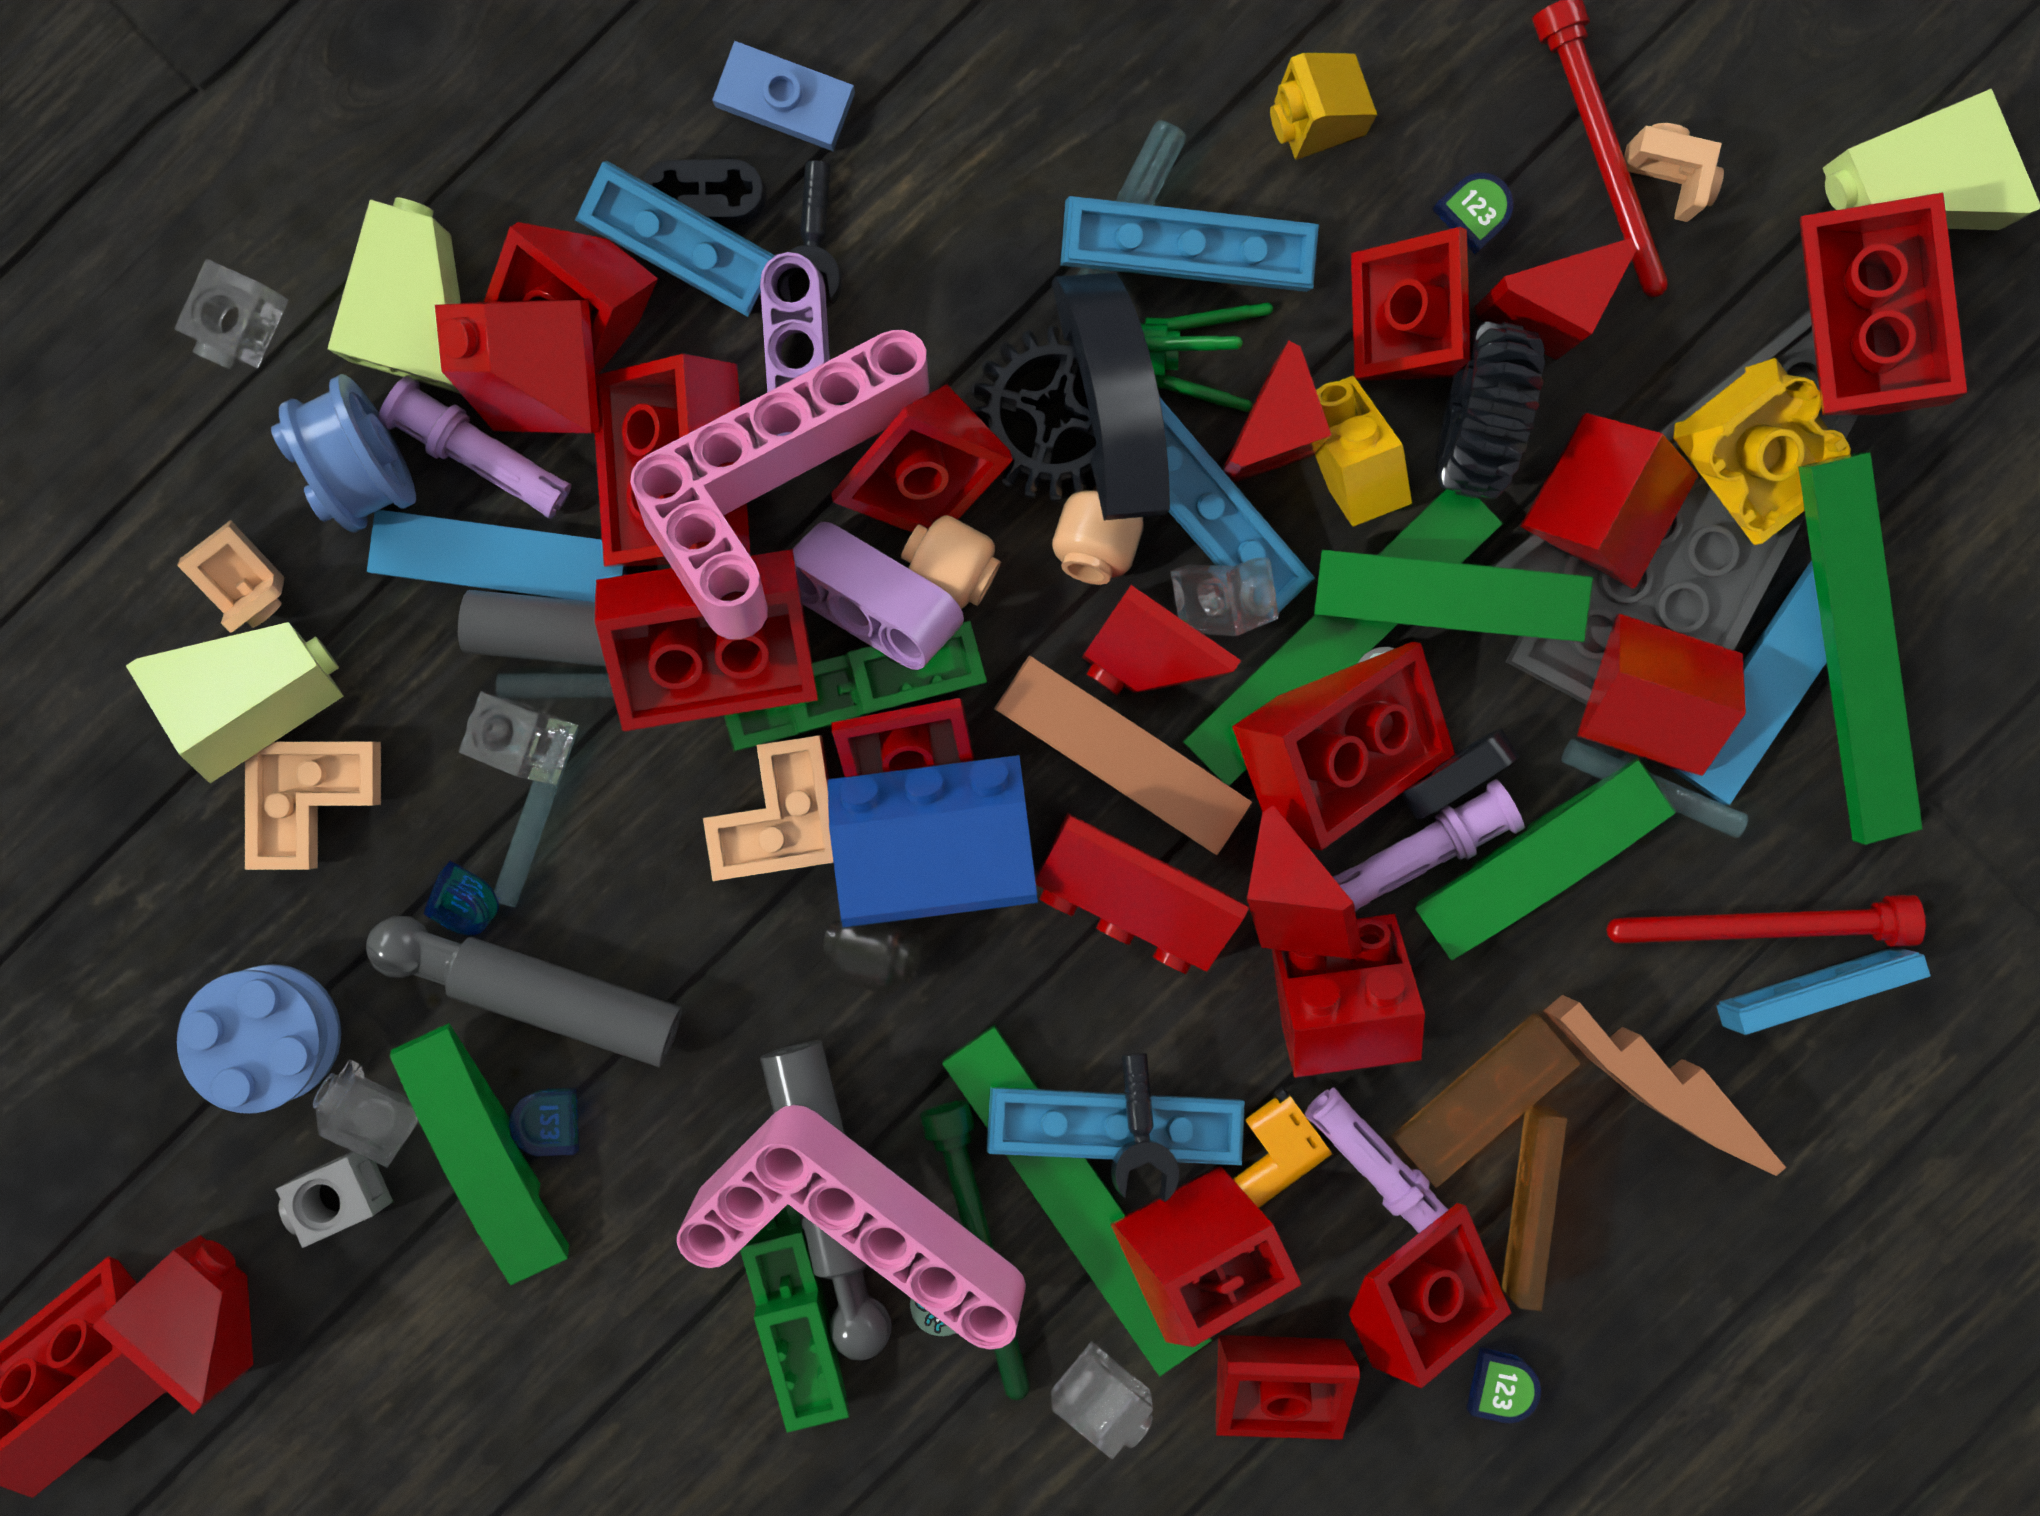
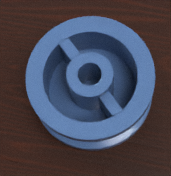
M340 374L330 380L329 392L305 404L296 399H289L280 404V423L272 426L271 432L283 455L290 462L296 461L309 485L304 487V492L318 518L323 522L334 518L344 529L355 533L367 526V515L392 503L403 509L416 502V492L407 464L391 432L379 421L378 411L362 389L351 378Z
M274 964L261 965L233 972L205 985L195 994L185 1008L177 1033L179 1061L191 1086L210 1103L236 1113L265 1112L308 1093L320 1084L332 1069L341 1043V1024L337 1008L324 987L310 975L298 969Z

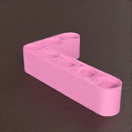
M891 330L881 333L646 455L633 468L630 483L647 530L709 626L718 635L727 639H743L752 636L762 628L767 619L768 610L756 564L723 515L882 432L892 423L905 406L929 394L927 351L923 341L915 334L905 330ZM895 373H904L901 375H892ZM841 402H850L844 405H834ZM783 432H793L785 436H776ZM726 462H735L726 467H717ZM666 493H675L673 496L665 499L658 498ZM701 541L710 542L707 546L699 549H688L693 544ZM734 591L745 593L739 599L733 601L720 600L724 595Z
M785 1106L776 1111L701 1186L677 1234V1246L680 1253L689 1262L705 1268L720 1267L735 1256L789 1204L971 1344L984 1349H998L1008 1345L1016 1335L1026 1287L1024 1277L1020 1271L818 1113L804 1106Z

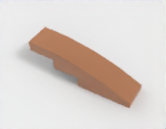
M1028 656L994 708L1215 855H1218L1252 803V801L1031 656Z
M1561 995L1543 1010L1588 1059L1639 1101L1712 1146L1775 1176L1786 1168L1703 1068L1681 1059L1669 1069L1641 1035L1624 1027H1621L1608 1037L1580 1002Z

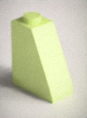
M1992 89L1849 148L1822 168L1826 176V194L1829 202L1836 210L1943 192L1948 229L2000 230L2040 209V202Z
M398 197L395 198L393 206L370 200L327 349L351 363L400 377L410 376L418 382L460 393L441 372L435 314L436 304L461 303L451 234L432 218L434 211L425 205Z
M289 622L137 658L126 665L179 755L209 783L214 782L344 697L330 676L332 672L339 669L331 654L317 637L305 642Z

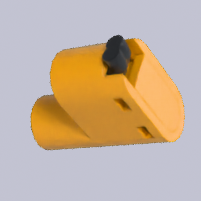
M1280 1087L1274 1092L1278 1099H1272L1245 1119L1268 1151V1154L1233 1180L1258 1208L1332 1155L1330 1149L1284 1087Z

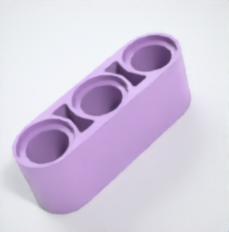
M786 252L774 256L767 262L761 274L760 288L767 393L830 360L826 292L823 276L809 259L798 253ZM800 268L807 272L810 280L806 296L800 301L793 303L782 301L777 290L778 279L786 270ZM805 333L813 342V357L802 368H789L781 355L782 345L790 335ZM783 432L777 435L785 436L793 432Z
M818 523L793 548L802 603L907 668L915 670L923 668L963 624V612L950 594L832 523Z

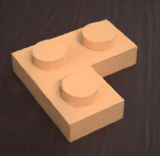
M821 735L756 745L766 808L703 818L713 881L834 863L829 831V777Z
M273 742L245 761V870H309L318 868V806L381 805V742Z

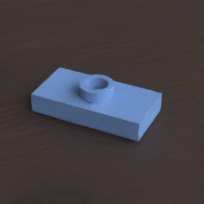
M734 41L712 101L716 108L834 151L855 95V89L852 84Z

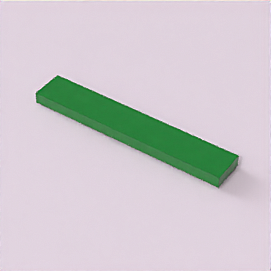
M1854 453L1798 468L1852 841L1867 845L1923 828L1871 453Z
M1445 489L1377 555L1462 563L1503 523L1480 499L1456 495L1455 491ZM1313 615L1191 732L1182 743L1217 779L1228 786L1231 785L1247 769L1232 728L1233 725L1278 695L1357 664L1398 623Z
M995 1025L958 1049L942 1062L987 1129L990 1087L1039 1089ZM1006 1155L1159 1377L1212 1341L1210 1337L1195 1347L1165 1342L1110 1225L1127 1214L1088 1158Z

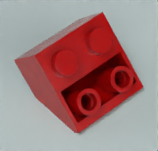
M1395 914L1357 919L1362 952L1353 959L1272 949L1282 1028L1294 1078L1422 1060L1425 1011Z
M1216 1166L1177 1187L1173 1195L1166 1202L1162 1201L1159 1197L1110 1224L1167 1343L1195 1347L1302 1285L1274 1225L1221 1166Z

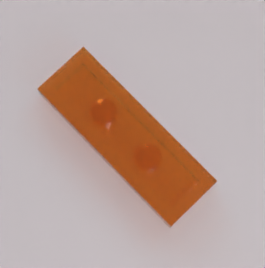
M1533 1013L1392 1134L1391 1137L1432 1185L1437 1188L1576 1069L1580 1062L1542 1018Z
M1528 1104V1108H1525L1502 1289L1519 1308L1542 1311L1567 1118L1551 1107Z

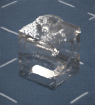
M206 259L174 329L197 341L192 352L228 369H231L235 358L258 368L289 300L264 284ZM237 307L239 311L237 324L229 332L222 333L221 321L228 310Z
M480 692L474 711L469 717L467 730L459 753L517 777L556 785L578 725L521 702Z
M1092 1341L1051 1390L1052 1410L1111 1459L1117 1455L1124 1445L1129 1448L1137 1445L1153 1422V1416L1150 1415L1153 1411L1150 1390Z

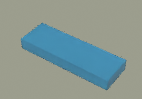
M609 161L602 162L575 221L747 317L750 315L761 294L760 282L762 271L767 262L775 256Z
M1891 947L1720 1001V1004L1716 1005L1723 1027L1747 1035L1915 982L1931 975L1923 954Z

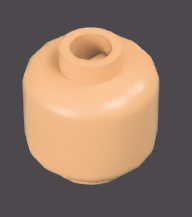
M1096 486L1093 487L1092 491L1084 490L1072 494L1064 504L1052 542L1054 553L1062 562L1063 571L1077 580L1097 585L1107 584L1111 578L1124 575L1131 568L1144 528L1143 517L1104 521Z
M947 515L938 518L929 529L918 524L909 537L901 555L902 559L911 563L909 566L910 570L950 594L961 609L969 602L976 606L980 604L1001 564V561L993 557L995 545L992 539Z

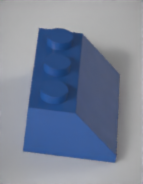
M1019 755L828 779L829 831L840 917L843 927L1038 903Z

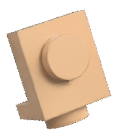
M1658 123L1652 126H1645L1626 146L1624 159L1629 172L1682 184L1674 219L1688 222L1706 206H1712L1719 194L1724 176V169L1717 166L1722 143L1689 136L1690 131L1677 124Z
M231 520L181 557L177 566L224 613L221 624L230 633L245 622L252 628L260 625L273 615L282 604L278 597L282 593L285 577Z

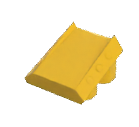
M1776 358L1745 367L1743 375L1686 420L1677 422L1674 426V440L1753 545L1763 544L1805 511L1798 467L1850 455L1851 450L1844 435L1836 430L1828 429L1818 415L1821 409L1820 392L1814 381L1805 377L1788 375Z

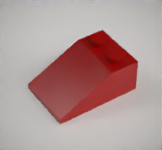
M1418 642L1407 643L1278 695L1232 726L1262 812L1274 805L1307 847L1323 850L1455 755L1421 643Z

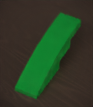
M1322 550L1314 614L1585 642L1594 577Z
M967 621L962 624L934 657L919 670L907 668L870 646L847 652L842 656L812 663L818 697L817 701L724 715L733 751L736 752L755 747L756 745L832 726L831 722L873 715L985 684L987 680L971 621Z
M1638 757L1530 823L1527 831L1474 862L1471 870L1418 901L1415 910L1452 961L1578 882L1674 815L1676 810Z
M451 1024L443 1025L392 1049L390 1058L416 1117L477 1233L510 1286L568 1259L569 1244L539 1198L541 1183L510 1136L512 1121Z
M787 1204L740 1252L756 1304L754 1313L755 1324L788 1433L849 1418V1406L838 1353L830 1339V1317L821 1277L814 1275L799 1212Z

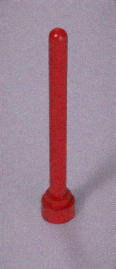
M1583 0L1558 1L1542 9L1532 17L1540 43H1548L1551 53L1558 52L1624 240L1633 237L1636 252L1632 262L1642 290L1649 297H1659L1667 290L1668 280L1583 43L1588 37L1585 26L1590 23L1589 16Z
M1916 895L1885 896L1882 902L1873 903L1870 909L1615 918L1608 923L1606 932L1609 939L1616 943L1872 935L1875 940L1885 941L1888 946L1896 947L1920 945L1924 939L1926 924L1922 903Z

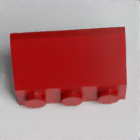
M1944 193L1801 216L1799 221L1822 415H1881L1950 405L1965 395L1967 387Z
M679 354L595 375L600 432L595 433L604 567L669 564L644 524L630 483L631 472L637 462L646 455L740 407L738 368L735 363ZM726 462L717 467H726L735 462ZM666 493L658 498L665 499L673 496L675 493ZM746 503L723 516L748 554L751 555ZM701 541L693 544L688 549H699L707 546L710 542Z
M793 549L750 556L758 569L768 610L767 619L762 628L752 636L743 639H727L718 635L709 626L672 568L596 580L595 625L622 731L818 700ZM734 591L724 595L720 600L733 601L739 599L745 593Z
M1069 813L1064 818L1035 875L1036 885L1044 889L1039 898L1044 903L1070 916H1073L1077 908L1080 907L1100 917L1101 919L1096 926L1098 930L1127 945H1130L1134 936H1137L1157 946L1153 958L1184 974L1188 973L1191 965L1207 972L1241 924L1249 909L1248 906L1236 898Z
M111 1256L105 1258L0 1342L1 1487L31 1498L35 1497L143 1409L167 1392L93 1328L95 1323L137 1284L119 1260Z

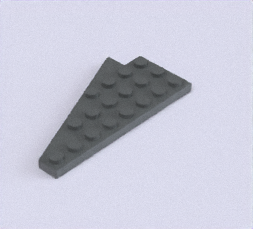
M1810 310L1659 431V433L1665 435L1699 476L1636 588H1629L1534 534L1527 537L1493 565L1495 567L1594 577L1585 642L1519 636L1505 661L1506 663L1587 705L1616 614H1623L1735 650L1805 517V511L1763 544L1753 545L1674 440L1675 423L1686 420L1743 375L1745 367L1772 358L1778 360L1788 375L1813 380L1819 390ZM1822 407L1818 414L1828 429L1841 432L1845 439L1859 416L1822 415Z

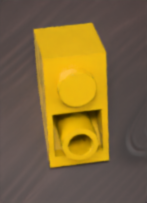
M1301 53L1291 57L1282 82L1278 86V92L1274 100L1275 105L1270 107V116L1275 134L1281 144L1289 142L1295 160L1366 135L1377 116L1356 54Z
M1350 376L1340 381L1324 384L1318 388L1316 392L1332 436L1320 447L1315 456L1331 495L1352 527L1412 504L1403 444L1356 378Z

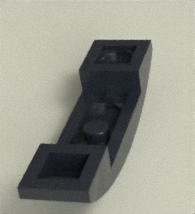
M1116 273L1055 276L1052 281V287L1064 341L1074 340L1098 448L1091 458V465L1103 520L1166 515L1170 510V489L1163 416L1148 346L1130 296Z

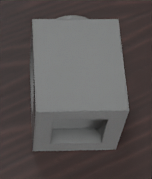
M368 1145L301 1174L276 1189L281 1199L279 1201V1213L282 1222L290 1233L297 1235L302 1248L374 1216L393 1202ZM321 1184L330 1186L337 1192L340 1199L339 1211L330 1210L322 1203L320 1198Z

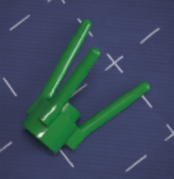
M1272 304L1244 305L1171 318L1146 317V323L1140 324L1151 357L1157 388L1243 412L1251 411L1253 404L1250 400L1166 375L1165 370H1178L1179 351L1240 349L1243 345L1242 338L1238 336H1180L1181 330L1267 316L1273 312Z

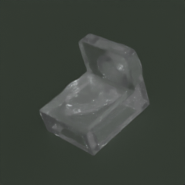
M1257 557L1235 566L1186 565L1171 571L1178 617L1202 634L1237 636L1272 622L1278 617L1276 591L1269 558Z
M352 1060L347 1062L339 1075L331 1073L324 1080L313 1101V1108L316 1109L319 1136L387 1168L418 1123L408 1098L365 1078L362 1065Z

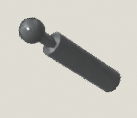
M467 590L463 596L458 617V641L463 653L606 666L595 625V602L477 590Z
M394 915L382 920L371 930L366 942L367 955L373 968L387 977L405 978L415 975L445 985L446 995L449 998L659 1068L663 1066L670 1052L682 1016L681 1006L474 937H468L462 943H458L428 933L424 925L410 916Z
M809 1041L784 1047L760 1057L774 1113L785 1106H804L818 1113L845 1134L822 1041ZM799 1213L814 1275L833 1281L838 1301V1307L835 1309L830 1321V1339L836 1350L849 1359L867 1360L877 1356L889 1340L892 1324L891 1317L884 1304L868 1295L863 1271L869 1265Z

